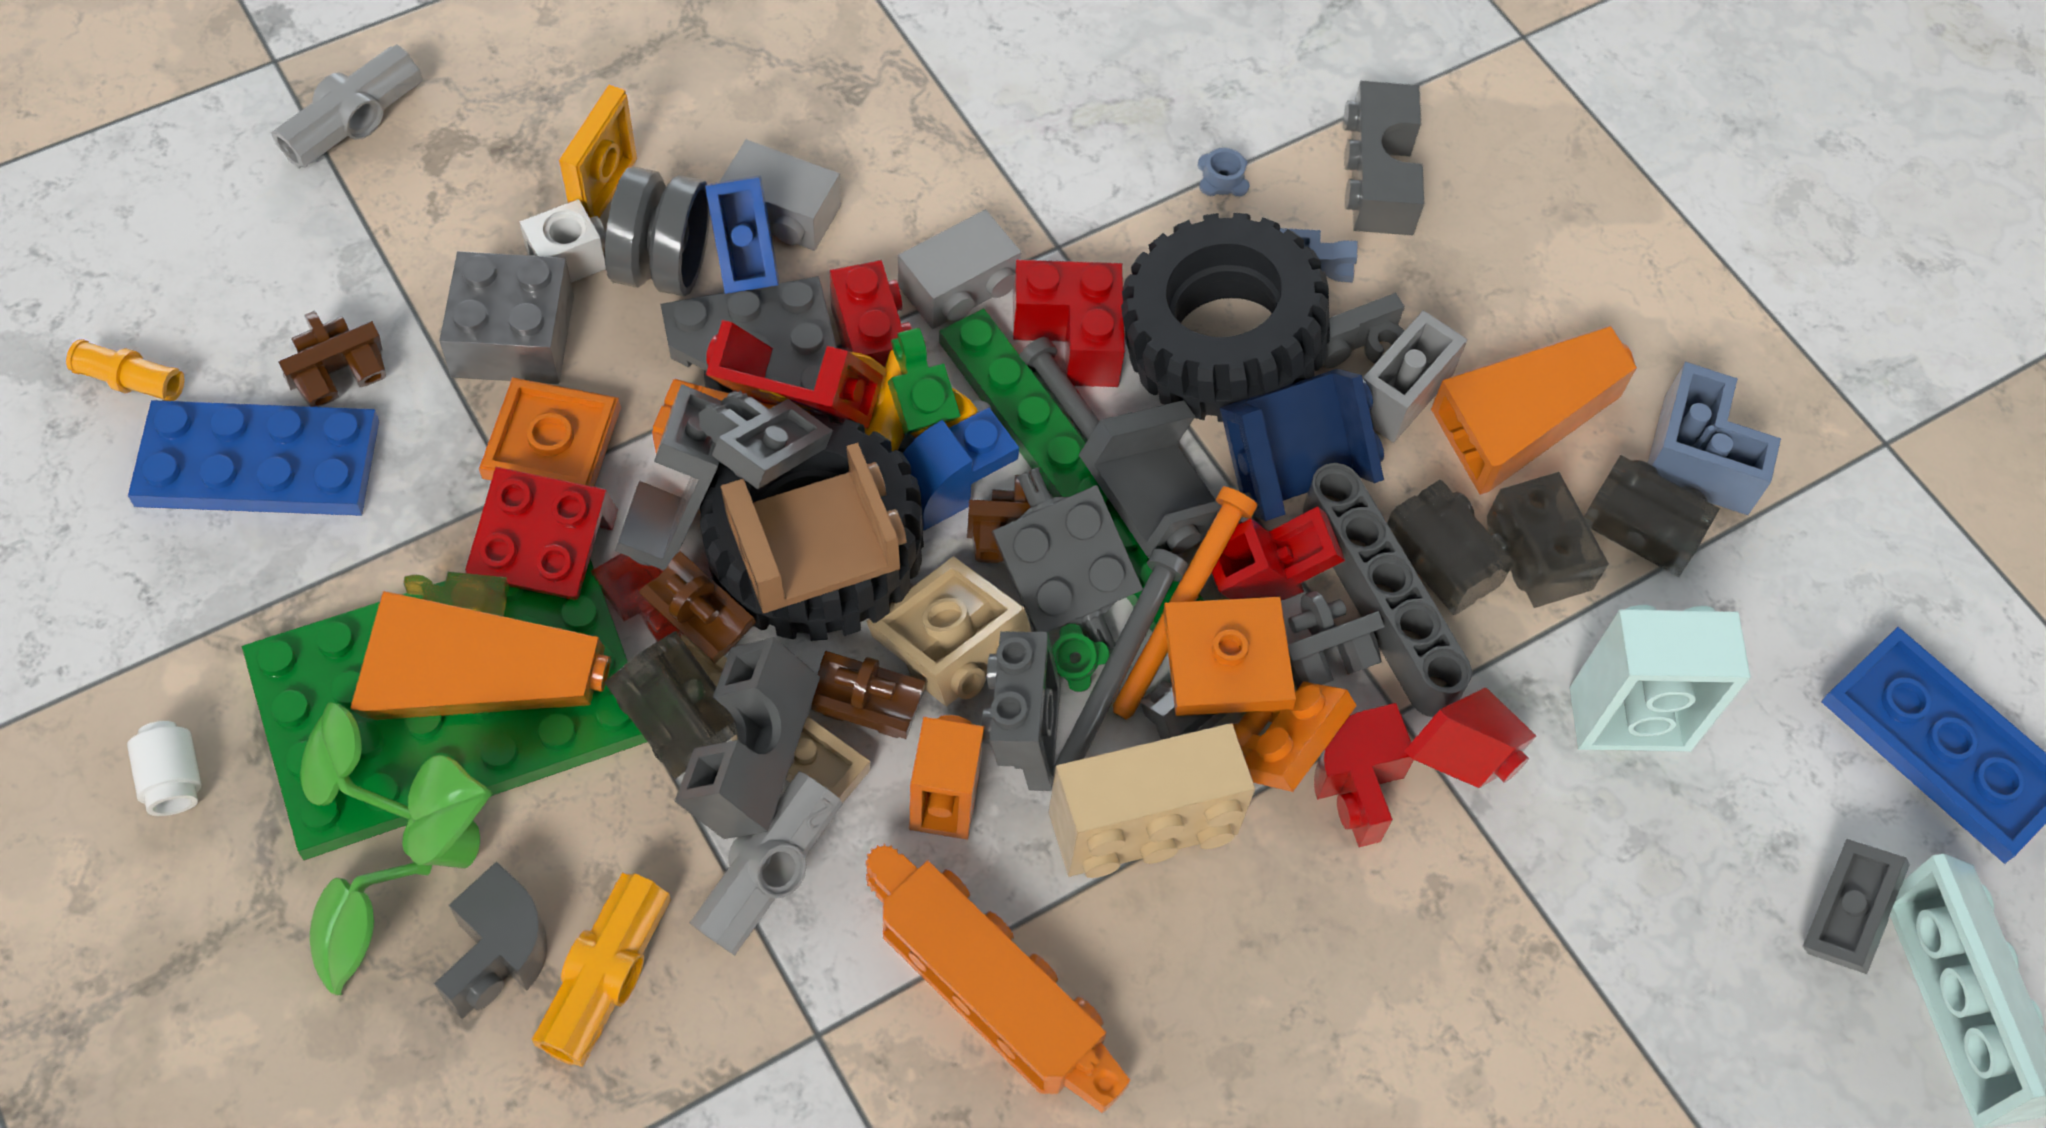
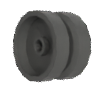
M633 166L625 170L619 179L612 199L606 230L605 266L607 277L612 283L640 287L651 277L654 286L659 292L684 297L691 293L702 267L710 225V210L705 188L707 182L705 180L679 175L674 177L666 186L659 171Z

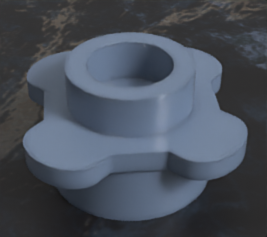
M1218 148L1199 158L1198 168L1203 173V179L1199 185L1202 193L1207 196L1232 193L1234 196L1239 197L1248 192L1250 184L1244 177L1247 160L1239 152L1230 148Z

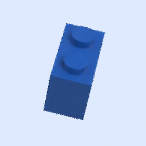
M761 175L707 184L705 188L725 294L777 286L779 284V274Z

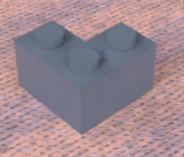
M1684 362L1664 398L1643 481L1749 515L1772 481L1781 438L1728 421L1738 378Z

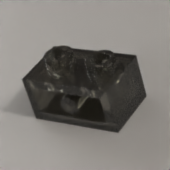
M1560 472L1499 490L1487 515L1488 530L1493 541L1498 545H1502L1511 563L1513 580L1521 591L1526 592L1533 607L1537 608L1594 590L1609 563Z

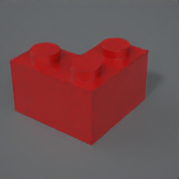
M1016 260L1013 290V340L1034 341L1042 337H1048L1051 341L1065 342V371L1074 386L1119 387L1125 353L1124 323L1121 309L1123 304L1122 263Z

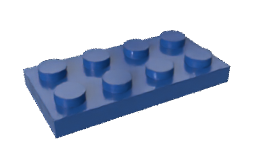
M151 400L128 497L134 507L362 516L379 418L375 409Z
M1897 627L1821 701L2004 864L2015 857L2046 824V752L1900 627Z

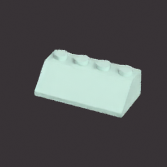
M1946 854L1932 855L1904 879L1890 917L1975 1128H1992L2045 1117L2046 1034L2043 1029V1016L2038 1005L2030 999L2018 971L2016 952L2012 945L2005 940L1995 917L1992 896L1989 890L1981 884L1974 865Z

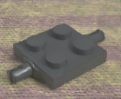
M1039 467L1028 472L1037 492H1035L1027 472L1017 476L1016 478L1019 480L1031 508L1018 520L995 529L991 533L1034 631L1049 632L1063 625L1082 623L1090 640L1101 642L1097 633L1098 630L1103 643L1107 645L1108 649L1114 647L1116 642L1111 635L1103 613H1106L1117 601L1142 591L1143 588L1098 486H1093L1071 497H1054L1051 499L1040 474Z

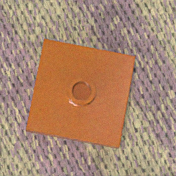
M512 377L479 466L481 478L492 480L495 467H501L595 487L621 409L619 398Z
M1280 597L1171 602L1164 604L1163 615L1176 716L1294 709L1296 696Z

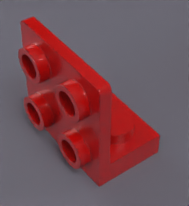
M495 467L465 572L472 579L576 600L581 593L598 528L613 531L618 508L606 489Z

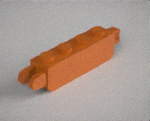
M884 844L883 846L877 845L876 849L871 848V853L867 854L866 880L867 886L871 887V892L875 891L876 897L883 903V939L1040 1094H1058L1064 1087H1067L1102 1114L1123 1095L1131 1080L1103 1045L1107 1032L1101 1027L1103 1020L1094 1007L1081 997H1076L1074 1000L1070 998L1056 984L1058 977L1051 966L1037 954H1031L1028 957L1013 943L1014 935L1008 925L991 911L984 915L968 899L970 897L969 890L953 872L945 869L941 873L928 860L921 867L917 868L903 854H898V849H893L892 845L886 846Z

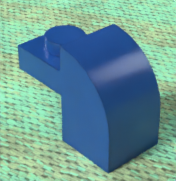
M989 407L948 428L943 420L937 422L920 434L903 452V455L911 465V475L917 478L921 493L923 531L968 508L969 499L971 498V484L1018 460L1019 446Z

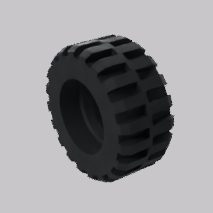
M1219 213L1204 215L1201 222L1191 224L1190 220L1175 225L1173 227L1174 233L1168 237L1162 233L1149 244L1150 253L1142 252L1132 264V274L1124 282L1122 290L1123 304L1121 305L1129 358L1134 372L1139 374L1140 383L1149 394L1156 396L1159 393L1161 404L1165 405L1184 400L1196 419L1205 420L1206 415L1217 416L1218 422H1223L1220 412L1221 407L1314 377V371L1323 367L1327 356V344L1330 342L1327 276L1321 271V261L1314 250L1309 247L1304 248V240L1293 231L1287 229L1282 233L1279 223L1263 217L1260 222L1252 221L1250 215L1244 213H1233V218H1219ZM1228 298L1245 299L1255 302L1272 313L1258 327L1229 337L1202 335L1181 324L1196 308L1215 300Z
M814 415L817 420L833 430L826 449L759 489L745 481V484L754 503L849 473L847 446L858 443L866 463L876 462L881 471L886 488V496L881 497L886 511L896 509L904 527L906 543L898 545L899 570L763 614L728 522L721 491V485L740 480V478L720 461L699 507L702 517L699 524L713 581L755 619L754 627L766 630L769 625L775 626L778 637L794 640L797 633L810 634L811 641L828 640L827 633L842 630L844 636L861 631L862 621L869 618L872 623H877L890 613V600L895 603L902 602L911 589L910 579L916 577L922 563L921 549L924 547L921 493L917 478L911 475V465L902 452L897 450L892 452L891 441L875 431L867 435L865 434V426L863 424L845 419L844 424L833 422V416Z

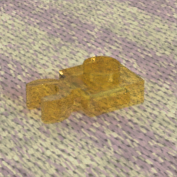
M448 571L444 586L434 585L430 579L422 575H408L404 577L403 581L407 594L422 595L424 600L502 617L504 615L509 592L506 577Z

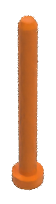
M1226 486L1221 488L1216 497V501L1221 505V508L1169 603L1197 600L1241 517L1250 519L1258 505L1254 500L1233 488ZM1163 614L1113 703V713L1125 720L1134 715L1140 700L1144 697L1168 653Z

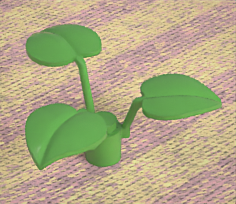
M330 702L326 705L323 715L314 726L303 753L300 775L302 789L306 798L313 804L326 806L334 800L340 788L346 795L409 819L403 833L402 844L404 852L413 861L410 864L357 876L351 885L344 878H334L320 895L314 908L310 925L311 956L318 976L328 991L342 996L343 986L361 964L373 934V907L369 896L364 891L371 885L414 874L428 876L433 865L462 869L469 867L474 862L480 846L479 828L473 819L491 797L492 792L473 779L458 762L450 757L438 755L428 759L417 773L409 792L408 806L355 785L348 775L355 769L361 756L359 728L352 714L344 706Z

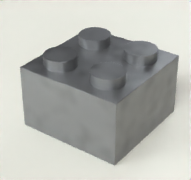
M457 251L439 340L451 378L511 381L512 377L540 383L560 384L574 298L566 258Z

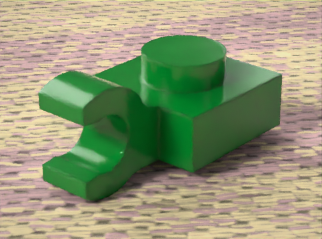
M920 328L898 333V338L892 339L891 343L902 375L892 377L888 381V386L904 435L930 428L941 420L945 423L957 420L961 415L945 364L928 367L926 345Z

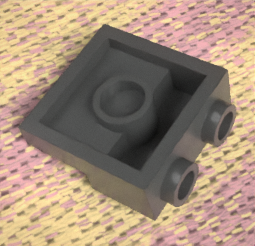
M1000 631V641L996 654H989L988 688L995 689L991 708L985 707L982 714V726H984L983 743L991 744L998 766H1014L1015 769L1023 770L1029 790L1052 791L1061 683L1048 632Z

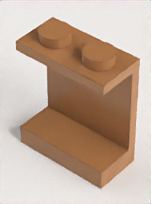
M858 443L847 446L849 473L754 503L744 479L721 485L727 519L763 614L900 569L898 545L906 543L904 527L896 509L886 511L881 497L886 496V488L881 471L876 462L866 463Z

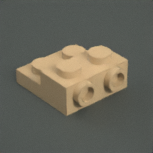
M954 556L911 587L902 602L895 603L892 601L889 604L890 613L877 623H872L870 619L866 621L872 637L906 663L910 676L925 681V690L946 707L958 697L970 699L980 692L987 676L989 654H996L999 646L1000 631L1032 632L1024 607Z

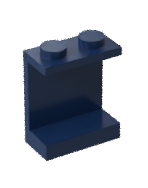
M1334 369L1220 408L1239 492H1249L1258 505L1253 516L1268 521L1286 515L1283 501L1308 493L1314 474L1325 464H1344L1353 469L1361 479L1372 483L1384 480L1381 462L1384 460V449L1380 438L1373 429L1370 410L1373 408V397L1362 375Z

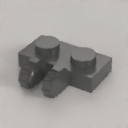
M736 390L721 400V405L719 402L716 404L712 402L698 413L700 423L698 426L702 428V432H705L706 436H710L712 441L716 443L712 456L730 468L740 479H744V481L749 482L757 489L826 449L833 430L790 399L768 409L754 398L747 397V393L743 394L741 391L737 392Z

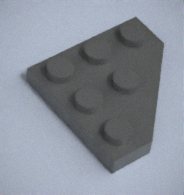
M819 276L783 282L777 286L727 294L720 293L660 304L670 357L688 368L694 364L707 371L706 354L711 339L718 334L722 320L733 322L773 348L765 378L810 390L815 388L826 347L837 348Z

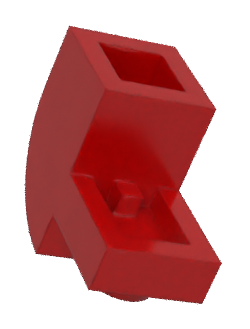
M1317 506L1271 531H1267L1251 518L1237 525L1212 570V574L1219 592L1229 599L1280 597L1282 601L1303 593L1302 582L1344 562L1345 559L1327 513Z
M1396 703L1350 715L1324 749L1316 766L1314 789L1317 800L1338 795L1336 802L1339 818L1346 830L1352 829L1358 847L1382 841L1393 819L1379 784L1404 779L1414 761L1404 752L1410 745L1411 739Z

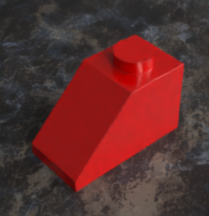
M1485 687L1440 709L1404 752L1417 762L1474 787L1481 788L1498 777L1506 783L1517 774L1529 760V757L1523 751L1537 735Z

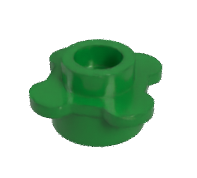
M1067 624L1061 628L1060 638L1052 646L1058 675L1068 681V686L1072 691L1084 692L1090 688L1092 684L1091 676L1098 666L1106 664L1110 652L1105 643L1093 642L1083 635L1082 628L1079 625ZM1073 653L1081 655V660L1078 663L1071 662L1070 656Z

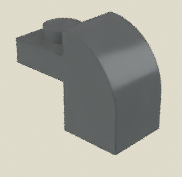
M496 861L449 904L459 926L477 942L473 948L434 983L445 1003L461 1019L473 1009L481 1010L488 1006L500 994L504 987L503 980L509 975L527 991L538 978L546 959V932L531 896Z

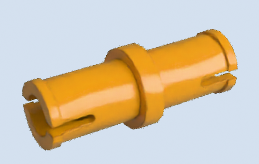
M78 339L72 343L66 356L67 368L72 373L105 381L111 389L122 393H129L134 390L163 399L162 401H175L182 393L184 387V374L182 371H179L180 369L144 360L139 352L123 348L115 351L89 343V341L84 339Z

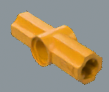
M622 873L591 931L584 930L581 932L570 948L561 972L562 984L532 1038L534 1046L564 1063L584 1066L595 1043L600 1038L615 1005L621 1007L630 997L637 984L644 964L643 952L671 901L669 892L660 888L654 881L638 874Z

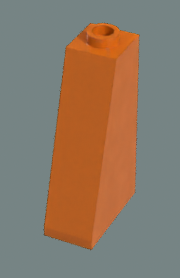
M1609 326L1442 380L1431 411L1479 495L1490 492L1619 399L1624 393L1637 366L1634 363L1629 347L1621 343L1613 328Z
M383 591L350 709L363 718L384 720L591 705L594 690L602 692L606 686L611 657L603 655L605 647L599 637Z

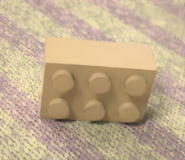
M1230 723L1056 765L1048 813L1068 877L1085 873L1088 878H1098L1115 872L1120 868V864L1139 859H1143V862L1147 864L1158 863L1173 857L1179 849L1200 844L1202 849H1213L1231 842L1240 831L1253 797L1255 786L1234 727Z

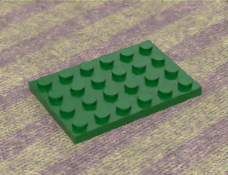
M591 559L580 596L576 600L472 579L467 574L402 594L599 637L605 647L603 655L611 657V665L606 686L602 692L594 690L591 705L384 720L363 718L350 708L380 602L241 646L297 851L304 861L406 826L409 820L346 795L340 788L334 800L326 806L313 804L306 798L302 789L300 775L302 757L314 726L323 715L326 705L330 702L344 706L352 714L359 728L361 756L355 769L348 775L352 782L361 788L408 806L409 792L417 773L423 764L433 756L450 757L455 760L473 779L487 787L492 792L491 796L655 740L652 726Z

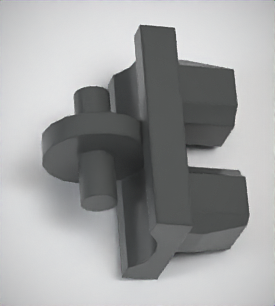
M1317 591L1306 593L1301 597L1302 613L1288 618L1289 627L1293 633L1308 629L1312 636L1288 644L1293 681L1297 688L1300 687L1303 681L1323 685L1334 680L1323 651L1335 646L1339 650L1348 675L1382 662L1378 642L1374 635V631L1385 627L1379 611L1334 627L1333 619L1346 615V607L1341 599L1327 603Z

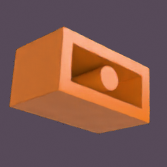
M943 715L938 719L923 717L910 783L909 830L968 840L980 775L984 726L973 725L969 720L955 715Z

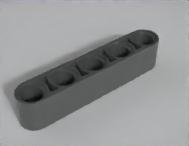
M1325 464L1316 471L1312 478L1304 502L1303 514L1317 506L1327 513L1345 559L1344 562L1334 566L1333 569L1361 617L1379 611L1385 627L1374 631L1378 647L1411 704L1420 713L1434 717L1440 709L1461 699L1472 676L1469 660L1360 477L1353 469L1344 464ZM1325 495L1333 496L1339 499V501H1331ZM1350 539L1359 540L1366 546H1357ZM1376 584L1386 585L1393 590V593L1384 592ZM1402 630L1415 632L1420 636L1421 640L1406 636ZM1430 677L1441 678L1450 688L1434 684Z

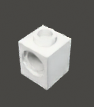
M579 199L520 221L527 255L566 258L571 283L606 269L602 249L605 247L606 231L598 216L589 218Z

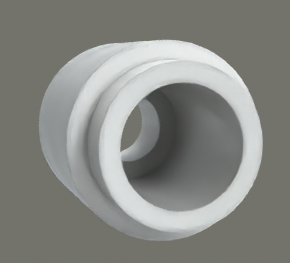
M157 721L142 726L138 730V734L127 743L138 801L144 803L146 812L154 816L174 815L193 808L198 803L197 792L201 789L202 785L191 732L186 728L177 727L172 721Z

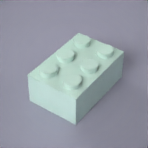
M1636 605L1626 609H1619L1569 687L1578 750L1691 752L1751 678L1739 612L1715 611V609L1708 606L1691 607L1684 611L1657 610L1650 605Z

